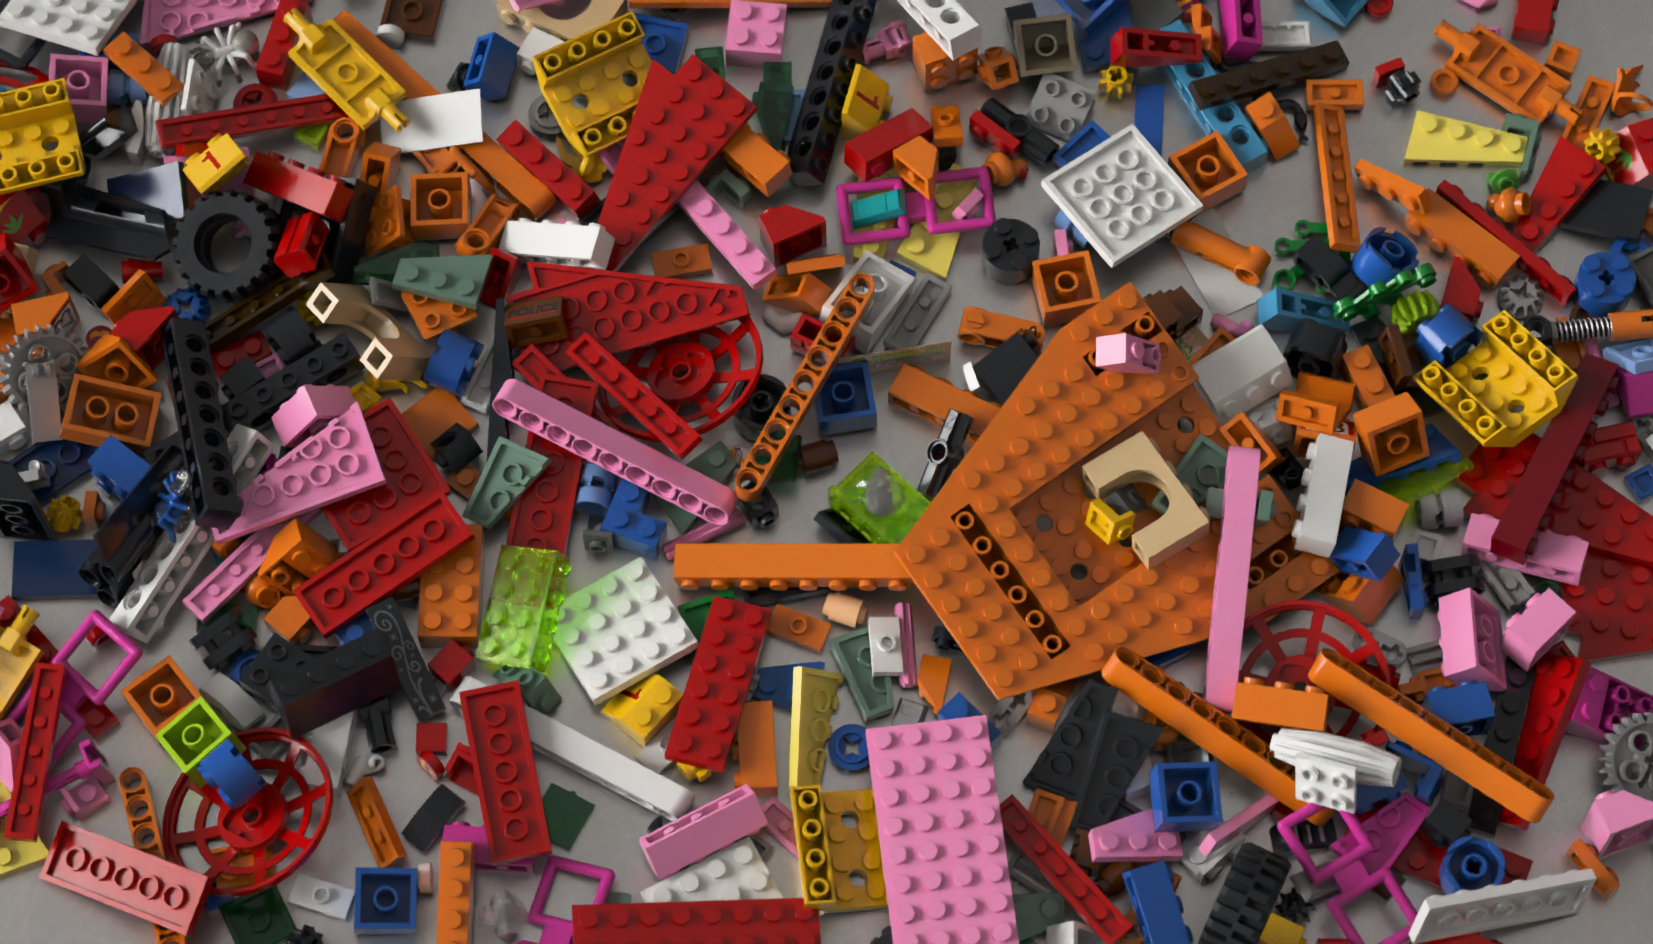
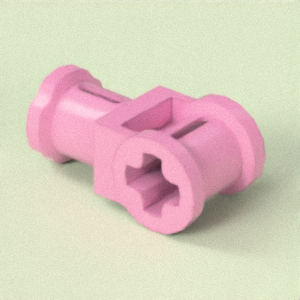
M897 20L888 24L885 28L877 30V37L865 41L861 55L862 62L867 65L870 63V60L883 55L886 60L912 53L913 40L910 39L906 30L908 27L904 20Z

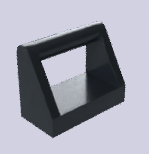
M121 106L105 114L79 134L83 155L100 161L136 134L138 129L131 108Z

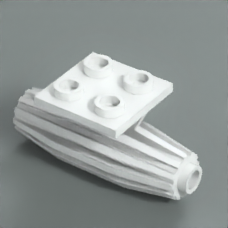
M172 42L165 43L162 46L157 61L183 83L184 89L164 107L148 94L145 112V148L156 158L171 155L175 148L160 150L155 126L156 120L213 112L214 101L218 97L216 83L195 59H191L190 49L180 43Z
M1281 728L1279 733L1273 734L1270 742V750L1274 751L1275 758L1295 766V799L1353 814L1356 811L1357 784L1394 787L1401 769V757L1366 742L1322 731Z

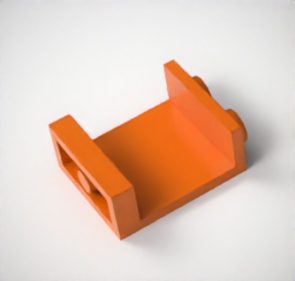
M1299 371L1296 391L1283 389L1280 392L1276 420L1333 434L1352 411L1356 384Z

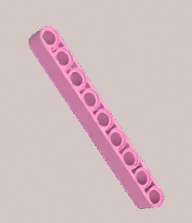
M506 380L493 401V409L500 416L714 525H726L738 504L739 498L731 488L519 380Z
M1231 445L1229 446L1221 516L1224 519H1221L1203 692V699L1225 714H1232L1236 683L1239 677L1261 456L1260 449Z

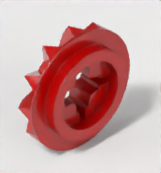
M260 83L249 84L237 92L233 100V108L251 106V103L256 104L258 101L261 104L276 102L278 98L274 90L267 85Z

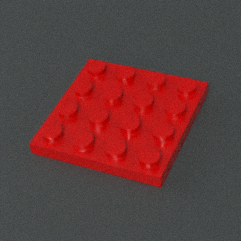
M391 398L384 400L363 413L387 483L320 507L348 552L442 490L446 497L452 494L451 489Z

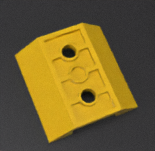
M633 11L532 57L544 98L568 142L585 158L626 139L652 62L642 44L646 35ZM624 74H632L636 78L637 84L635 86L625 85L622 76ZM583 97L587 101V108H576L573 104V98Z
M65 78L0 93V156H2L0 160V195L84 175L85 162L77 121ZM48 143H58L57 148L47 151L44 149Z
M1503 310L1481 326L1486 340L1446 370L1434 360L1412 377L1416 384L1484 447L1516 446L1561 412L1578 380V375L1507 311ZM1479 374H1488V377L1484 380H1475V377ZM1515 407H1525L1520 413H1511V410Z
M821 785L790 787L804 905L828 913L888 909L873 789L821 792ZM843 815L853 816L857 821V826L854 828L845 827L841 822V817ZM851 873L861 874L865 881L864 885L859 887L852 885L849 881V875Z

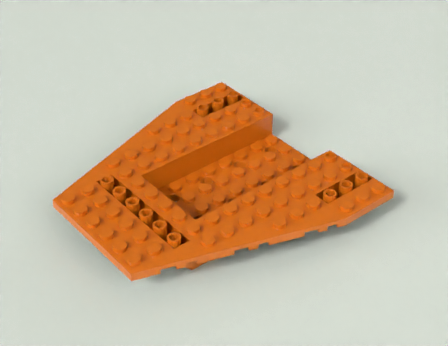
M1131 281L1058 330L894 551L896 558L998 701L1102 671L1118 647H1127L1141 657L1147 658L1209 640L1221 520L1210 518L1208 535L1150 570L1146 568L1132 546L1124 547L1119 541L1108 545L1085 525L1090 502L1097 498H1088L1083 492L1086 483L1082 479V466L1137 433L1143 431L1148 439L1153 438L1159 446L1161 457L1164 461L1169 460L1174 468L1177 467L1201 433L1227 452L1230 443L1219 430L1222 425L1192 385L1199 378L1198 374ZM1127 333L1160 344L1161 361L1159 363V374L1119 373L1096 367V337ZM1184 418L1191 422L1192 431L1190 433H1183L1179 430L1177 425L1179 419ZM1270 474L1261 480L1258 477L1257 494L1261 490L1274 492L1272 501L1276 502V512L1274 518L1269 519V522L1262 528L1253 527L1244 619L1268 605L1299 600L1339 571L1328 557L1294 549L1296 537H1292L1291 534L1296 519L1299 520L1300 516ZM1131 483L1148 506L1144 511L1136 514L1131 536L1163 516L1149 506L1160 491L1158 487L1150 483ZM1206 500L1200 503L1198 507L1203 506L1205 508ZM1109 506L1117 513V510L1113 506ZM1045 516L1051 521V529L1049 531H1041L1037 528L1036 520L1038 517ZM1073 565H1081L1085 569L1086 576L1083 580H1076L1072 577L1071 567ZM1274 614L1265 618V623H1267L1269 620H1271L1278 614Z

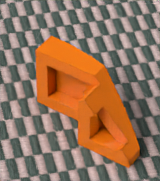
M923 654L917 678V685L919 686L918 695L922 699L926 698L934 707L933 712L938 715V711L944 705L952 659Z

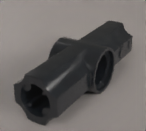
M993 97L982 105L980 112L1021 141L1020 149L1043 166L1052 161V156L1059 150V144L1032 126L1027 116L1014 113ZM1020 129L1023 130L1024 133L1016 134L1012 131Z
M949 409L938 439L932 440L927 446L926 457L928 463L917 488L919 492L935 498L951 476L952 471L963 460L964 450L962 447L973 422V417L957 410Z
M388 695L359 708L363 724L365 723L371 753L382 754L397 748L390 718L393 716Z

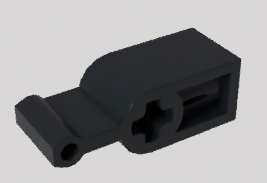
M1317 234L1295 252L1293 262L1322 290L1330 292L1338 300L1348 296H1353L1356 299L1368 290L1367 285L1351 272L1344 259L1333 249H1330L1329 245Z
M84 253L63 273L64 280L98 311L120 290L117 284Z

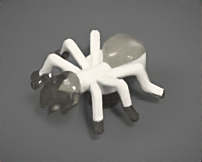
M237 22L236 25H230L228 38L225 40L218 27L213 28L220 46L207 36L196 40V43L200 45L207 43L214 49V52L202 47L190 50L191 55L195 54L193 59L197 61L205 72L210 70L215 61L219 60L216 66L217 87L222 86V66L224 63L233 69L239 84L243 82L238 67L245 62V59L252 67L255 68L257 65L250 54L257 52L259 49L258 37L250 30H240L237 32L242 25L241 22Z

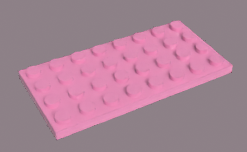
M986 715L865 729L893 944H1019Z

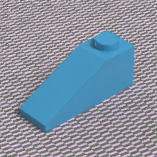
M1277 287L1257 300L1258 325L1262 324L1267 329L1292 332L1294 326L1300 324L1302 319L1311 318L1318 324L1329 328H1338L1345 333L1350 331V320L1344 322L1342 319L1336 320L1333 316L1335 312L1333 305L1337 301Z

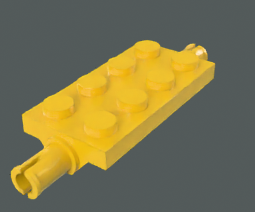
M297 8L291 10L294 14L293 16L288 12L284 17V22L299 35L297 45L288 51L289 57L363 130H366L381 117L398 133L403 131L400 127L401 125L404 128L409 125L410 119L395 106L407 96L406 91L332 18L323 24L310 23Z
M26 605L22 606L23 608L10 627L4 628L0 626V721L33 672L36 662L38 663L45 653L27 642L28 638H26V635L41 614Z

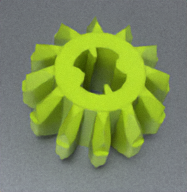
M1416 290L1412 294L1407 293L1404 298H1399L1397 300L1398 303L1391 307L1392 312L1390 314L1393 324L1399 325L1402 334L1412 333L1413 336H1416L1418 334L1416 330L1423 321L1427 319L1431 321L1438 315L1440 304L1428 290L1422 292Z

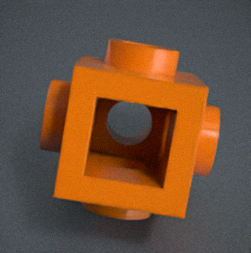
M993 46L987 48L984 51L985 53L978 55L977 75L980 81H984L992 90L1003 89L1010 84L1019 82L1017 74L1019 65L1014 53L1011 54L1004 47Z

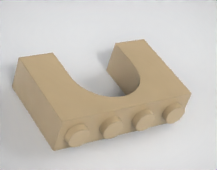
M509 0L496 1L498 16L505 23L510 25L516 24L524 28L527 33H530L532 28L535 27L563 41L570 40L626 14L628 11L627 0H592L588 8L579 16L568 20H559L547 16L539 7L516 12Z
M326 282L319 284L306 303V306L323 323L343 324L353 327L373 340L360 361L377 379L419 381L426 371L431 354L384 307L371 304L370 292L363 285Z
M1141 431L1082 466V479L1094 496L1101 500L1112 494L1115 490L1135 482L1150 483L1164 492L1170 504L1165 514L1132 535L1133 550L1146 568L1150 570L1208 535L1211 519L1203 506L1198 507L1194 502V496L1186 483H1180L1172 463L1169 460L1164 461L1161 457L1156 441L1153 438L1148 439L1144 432Z

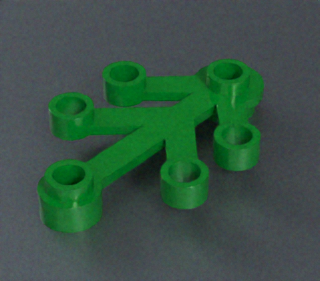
M1299 220L1295 224L1294 234L1299 239H1307L1311 234L1328 235L1327 223ZM1306 227L1308 231L1303 233L1298 228ZM1327 236L1323 240L1329 245V238ZM1279 238L1275 242L1274 252L1279 257H1287L1291 252L1295 253L1307 241ZM1283 244L1286 245L1288 249L1283 251L1280 250L1278 246ZM1339 251V256L1350 266L1352 263L1350 252ZM1296 264L1290 270H1278L1273 276V289L1277 287L1293 291L1296 280L1304 272ZM1285 281L1289 286L1282 287L1278 283ZM1317 284L1315 285V289L1319 294L1328 295L1330 293L1322 290Z
M1425 263L1415 268L1412 272L1410 270L1400 272L1386 285L1384 281L1376 282L1356 299L1353 296H1348L1333 305L1335 311L1333 316L1336 320L1342 319L1344 322L1352 320L1357 315H1362L1365 320L1375 316L1379 317L1381 312L1376 304H1388L1391 309L1394 304L1398 303L1397 300L1399 298H1404L1403 294L1399 292L1415 285H1420L1421 288L1431 286L1437 280L1435 278L1436 272L1431 263Z

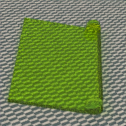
M1461 454L1462 461L1452 464L1449 460L1437 464V469L1427 472L1424 468L1408 472L1409 477L1400 480L1388 478L1382 480V485L1375 488L1408 504H1412L1465 471H1471L1474 469V465L1470 459Z

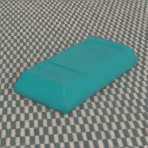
M896 189L851 202L853 229L907 215L904 189Z

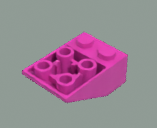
M1590 666L1565 732L1579 738L1608 745L1609 741L1604 735L1607 733L1615 734L1612 725H1622L1621 718L1630 717L1632 719L1633 713H1641L1643 716L1644 712H1653V696ZM1638 735L1634 738V746L1637 750L1641 746V740Z

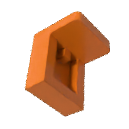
M65 261L49 266L40 275L47 288L44 291L45 296L66 292L61 286L65 282L63 273L69 268Z

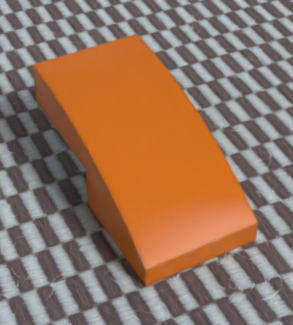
M1202 3L1191 5V16L1195 34L1202 35L1203 49L1215 64H1220L1222 38L1212 27V16Z

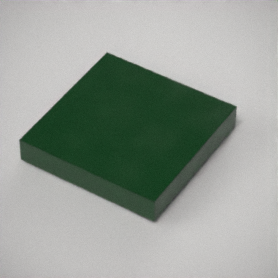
M277 885L259 893L240 896L218 907L235 944H284L290 933L293 932V928H296Z

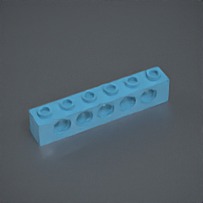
M1180 19L1159 29L1162 31L1193 33L1189 27L1185 28ZM1202 49L1203 61L1201 63L1162 66L1205 133L1209 135L1218 130L1247 173L1266 164L1269 151L1268 145L1263 137L1257 136L1253 130L1252 120L1247 114L1243 115L1239 109L1238 100L1201 111L1197 107L1188 90L1190 82L1220 73L1217 70H1213L1204 49ZM1196 73L1202 77L1194 78L1190 74ZM1226 117L1231 121L1223 122L1219 118ZM1241 139L1246 143L1237 144L1234 142V140Z

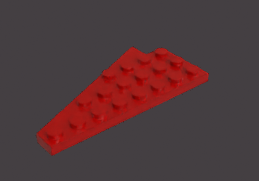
M693 54L675 75L670 73L655 59L651 62L597 223L603 225L606 228L605 231L615 238L606 270L618 271L758 110L755 104Z
M533 261L527 262L533 288L506 296L508 305L559 295L563 296L562 314L568 329V338L534 345L560 371L578 367L565 351L585 332L612 356L751 316L742 286ZM529 346L519 347L520 352L522 353Z
M1532 433L1514 447H1484L1481 443L1452 477L1455 483L1474 495L1463 507L1464 519L1470 520L1471 514L1474 513L1478 515L1488 514L1495 519L1501 520L1541 441L1539 436ZM1575 462L1572 468L1575 470L1569 486H1563L1561 490L1563 497L1557 510L1552 508L1549 514L1551 521L1548 529L1556 534L1564 536L1573 535L1580 537L1584 541H1589L1588 551L1653 568V516Z
M1588 551L1579 586L1561 582L1558 594L1562 600L1576 611L1565 635L1581 638L1577 657L1584 658L1590 663L1653 654V568Z

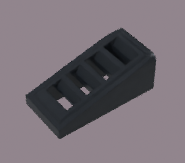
M1330 818L1324 826H1317L1308 820H1304L1292 828L1293 831H1298L1299 840L1307 853L1329 850V845L1337 840L1333 818ZM1277 822L1269 829L1273 852L1282 857L1292 856L1294 854L1279 832ZM1318 827L1323 828L1326 842H1321ZM1307 829H1310L1313 843L1309 842Z

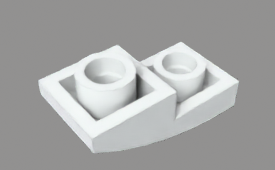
M135 100L131 111L138 132L127 140L125 151L129 156L131 164L142 167L147 152L145 148V110L142 102Z
M221 672L199 687L200 695L222 710V719L242 731L249 729L265 716V712L244 689Z

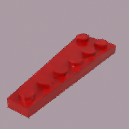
M1545 653L1536 664V676L1513 765L1543 785L1546 783L1591 665L1584 658ZM1502 805L1498 822L1506 827L1527 831L1530 822Z

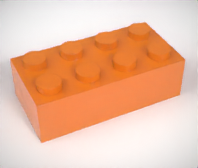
M467 525L475 539L420 576L417 637L421 648H444L452 639L459 646L464 643L469 648H481L486 544L483 525Z

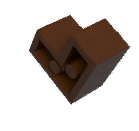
M1182 286L1174 291L1170 289L1163 293L1159 290L1154 295L1148 294L1143 297L1146 304L1174 342L1202 321L1203 309Z

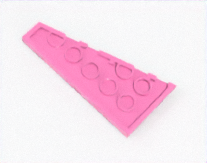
M144 0L140 44L143 49L150 48L149 42L151 39L160 34H170L179 40L214 30L216 27L221 28L275 13L280 0ZM298 0L306 3L313 2V0Z
M358 401L349 407L350 410L338 419L335 417L327 423L328 426L315 436H310L274 464L275 466L268 472L257 476L252 480V484L240 493H237L238 500L242 504L239 518L234 521L229 529L211 527L218 545L387 483Z

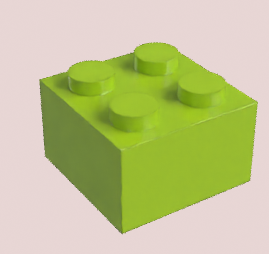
M202 696L155 735L182 771L200 789L207 784V781L197 769L201 765L199 762L228 738L241 753L247 749Z

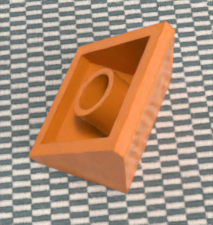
M106 333L101 336L76 364V367L85 376L142 389L158 381L159 378L120 337Z

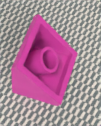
M1618 366L1617 377L1621 378L1618 391L1628 419L1653 415V371L1634 375Z

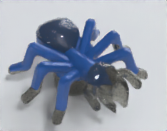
M184 466L179 471L170 472V478H166L163 481L170 494L158 492L157 496L165 501L156 503L153 508L154 523L169 533L172 543L177 541L175 530L172 528L173 523L181 531H185V526L179 519L189 521L194 511L191 497L183 495L188 486L194 481L192 480L194 476L186 473L187 467Z

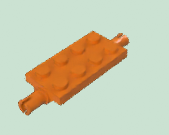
M1444 19L1440 22L1441 26L1438 25L1436 27L1434 35L1454 47V53L1446 62L1445 69L1451 70L1459 79L1511 113L1522 114L1528 119L1540 121L1538 129L1548 116L1553 113L1564 118L1573 126L1578 123L1577 120L1580 121L1585 111L1564 98L1571 89L1572 83L1478 23L1471 32L1465 31L1464 33Z

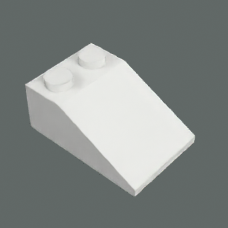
M868 250L864 252L823 304L819 318L820 321L825 323L853 275L857 273L870 275L875 284L874 298L853 334L855 337V348L865 354L870 351L880 338L915 282V277ZM858 286L854 291L858 294H865L868 292V289ZM844 310L840 313L844 318H851L855 315L849 310Z

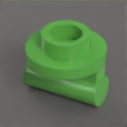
M1502 169L1498 172L1487 173L1486 176L1487 183L1491 185L1494 193L1500 194L1506 188L1518 189L1520 180L1516 169Z

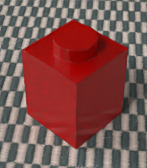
M452 639L427 666L429 672L445 684L452 693L459 686L464 676H469L476 669L473 658L475 654L464 643L459 646Z

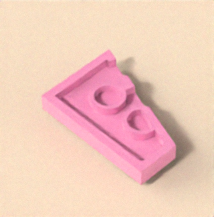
M1152 808L1091 829L1088 833L1092 862L1180 861L1183 857L1179 831H1154Z

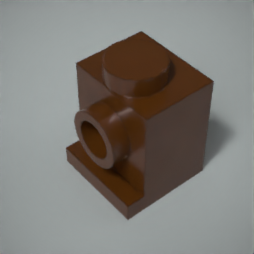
M1076 828L1075 843L1072 845L1070 857L1089 878L1090 876L1096 878L1100 862H1092L1088 839L1090 831Z

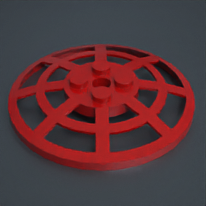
M748 316L738 319L741 324L730 335L716 326L690 333L688 340L668 346L663 341L636 349L628 363L621 364L635 377L647 379L651 391L676 414L680 406L696 402L701 410L680 418L686 423H690L707 416L710 421L693 428L699 435H702L723 424L747 402L761 375L764 360L763 344L757 327L751 317ZM749 332L756 350L755 369L740 371L741 360L735 344ZM701 333H706L714 336L721 343L709 351L706 347L699 344ZM654 346L658 353L652 359L649 367L637 366L645 353ZM729 351L732 358V372H717L715 361ZM682 370H688V373L685 376L680 378L675 377L676 374L680 373ZM749 381L737 400L720 414L717 408L730 396L737 382ZM716 383H728L722 394L711 403L706 394ZM599 385L597 401L605 415L617 428L641 440L661 442L652 433L642 432L624 424L618 417L629 412L622 405L611 408L606 391Z
M1308 600L1284 601L1268 605L1244 619L1243 633L1254 626L1262 642L1249 654L1241 671L1239 670L1238 682L1244 683V678L1248 677L1261 679L1265 682L1264 686L1274 687L1275 682L1290 683L1293 686L1298 683H1305L1308 686L1319 687L1308 678V673L1316 661L1319 641L1333 647L1338 653L1357 665L1371 655H1374L1379 666L1382 681L1391 686V676L1387 661L1379 644L1367 628L1353 616L1339 608L1322 602ZM1285 611H1313L1310 629H1289L1273 635L1264 621L1265 618ZM1325 614L1333 616L1349 625L1367 644L1351 653L1339 640L1322 632ZM1291 638H1307L1304 655L1287 657L1279 642ZM1268 649L1277 664L1271 669L1267 677L1250 673L1257 659ZM1325 691V694L1331 697L1329 715L1334 706L1352 710L1348 720L1337 733L1334 734L1329 724L1327 725L1326 733L1346 737L1358 721L1360 713ZM1237 722L1246 729H1251L1256 736L1270 745L1272 737L1261 729L1259 724ZM1377 724L1375 725L1378 732L1384 729Z
M262 727L235 732V735L247 748L242 754L255 770L272 769L279 771L272 784L267 783L262 790L241 808L236 807L232 810L216 791L220 788L218 785L214 788L205 785L200 789L184 772L181 773L171 790L162 822L163 842L170 862L187 868L179 854L178 845L196 842L201 856L212 866L204 875L215 880L222 872L236 876L254 874L253 885L236 889H220L211 886L209 891L211 895L223 897L246 896L259 893L277 885L291 876L308 860L326 832L334 802L330 770L323 757L308 741L302 737L292 740L287 730ZM276 741L290 744L291 747L284 762L275 759L252 760L248 744L250 742ZM301 751L312 758L324 778V783L311 791L305 778L294 768ZM291 777L298 784L302 795L287 802L281 791L288 778ZM191 789L203 797L196 813L194 831L176 833L179 810L188 790ZM326 795L323 815L312 839L304 837L311 820L312 803ZM214 803L221 807L218 814V825L205 828L206 816L211 804ZM304 807L298 831L295 833L287 829L289 814ZM259 811L258 818L254 822L248 823L249 816ZM222 837L230 846L217 859L210 852L206 840ZM278 839L289 843L278 855L266 861V848ZM296 847L303 850L285 869L266 880V870L283 861ZM239 852L253 853L254 866L236 867L230 866L229 863L232 862Z

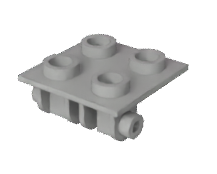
M1053 73L1043 74L1026 116L1035 128L1069 141L1082 129L1089 110H1092L1094 107V98L1097 91Z

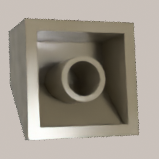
M1071 13L1020 19L1012 22L1021 77L1078 70Z

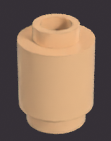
M839 591L836 594L829 592L822 614L829 616V620L856 628L858 623L864 624L869 608L864 606L865 600Z

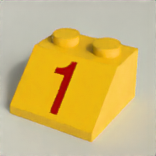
M860 64L855 66L842 110V139L851 140L885 122L883 120L885 112L890 113L893 103V96L889 95V84Z
M220 133L207 143L209 148L201 155L199 152H196L185 161L187 166L183 169L184 173L198 191L207 198H209L208 193L218 191L252 162L228 133L223 136Z
M653 673L617 693L601 710V713L644 748L677 716L683 693L662 676Z

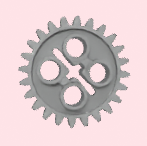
M47 323L45 331L38 324H35L34 333L25 328V337L23 339L14 335L17 343L15 346L5 345L10 354L0 355L6 362V365H0V372L5 374L0 377V383L6 385L1 390L5 395H10L8 400L12 405L17 403V408L21 412L27 408V413L30 415L27 385H22V380L26 377L25 366H22L23 362L34 364L54 360L56 373L70 375L69 379L57 376V383H60V388L58 389L59 406L65 412L74 374L84 375L76 367V364L89 349L86 346L81 347L84 341L80 337L75 338L76 334L72 330L65 333V328L62 325H59L55 332L54 327L50 323ZM42 347L43 353L41 356L35 359L32 358L33 351ZM70 356L68 364L59 367L61 358Z
M1644 712L1643 716L1641 713H1633L1632 719L1630 717L1621 718L1622 725H1612L1615 734L1607 733L1604 735L1609 744L1600 745V748L1606 752V756L1598 757V761L1604 762L1606 767L1601 768L1599 773H1607L1608 778L1604 780L1603 785H1613L1611 789L1613 793L1625 790L1653 802V712ZM1636 735L1641 740V746L1638 750L1634 746ZM1628 764H1630L1633 770L1631 778H1628L1625 773V768Z

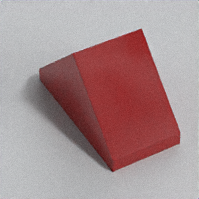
M493 246L489 255H493V262L480 300L496 307V299L504 298L505 303L507 302L506 296L512 294L522 277V270L518 257Z

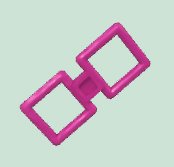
M975 167L939 172L937 184L979 179L980 192L984 195L981 198L984 213L982 218L938 223L935 196L934 199L929 201L920 192L905 193L907 215L897 217L898 228L853 233L848 195L901 188L905 192L904 180L901 177L869 180L867 182L839 184L836 187L842 242L845 245H857L905 239L911 234L910 223L926 221L928 232L931 235L990 228L996 222L989 170L987 167Z
M92 610L52 659V664H63L68 668L60 713L72 724L54 745L50 769L86 726L85 718L77 710L87 697L96 705H102L143 654V650L98 610ZM95 625L100 627L128 652L127 656L99 690L66 662ZM31 687L4 720L12 718L15 723L20 720L27 711Z
M1308 803L1278 822L1277 828L1310 881L1318 885L1332 877L1340 889L1341 893L1327 902V908L1346 938L1349 939L1350 944L1365 943L1342 907L1384 882L1410 924L1378 944H1402L1410 939L1409 932L1418 912L1388 867H1383L1371 875L1365 870L1360 859L1373 852L1375 845L1355 814L1339 811L1360 845L1319 870L1292 828L1326 807Z
M556 855L550 856L528 914V921L530 923L544 926L540 941L535 943L521 940L518 944H573L572 921L542 913L557 869L601 879L593 904H606L615 878V872L612 869Z

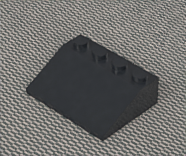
M337 176L346 181L345 187L355 192L341 223L318 214L329 228L323 250L329 256L336 273L335 276L325 282L353 285L378 188L358 178ZM283 200L278 221L284 223L286 227L288 219L297 216L302 217L303 214L311 211Z

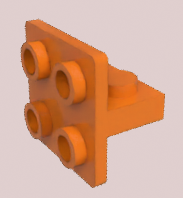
M392 186L374 200L365 235L366 252L369 258H374L385 250L406 256L415 252L414 238L410 226V200L402 198L401 186Z
M408 292L401 293V297L425 341L440 337L444 329L458 333V327L477 319L474 309Z

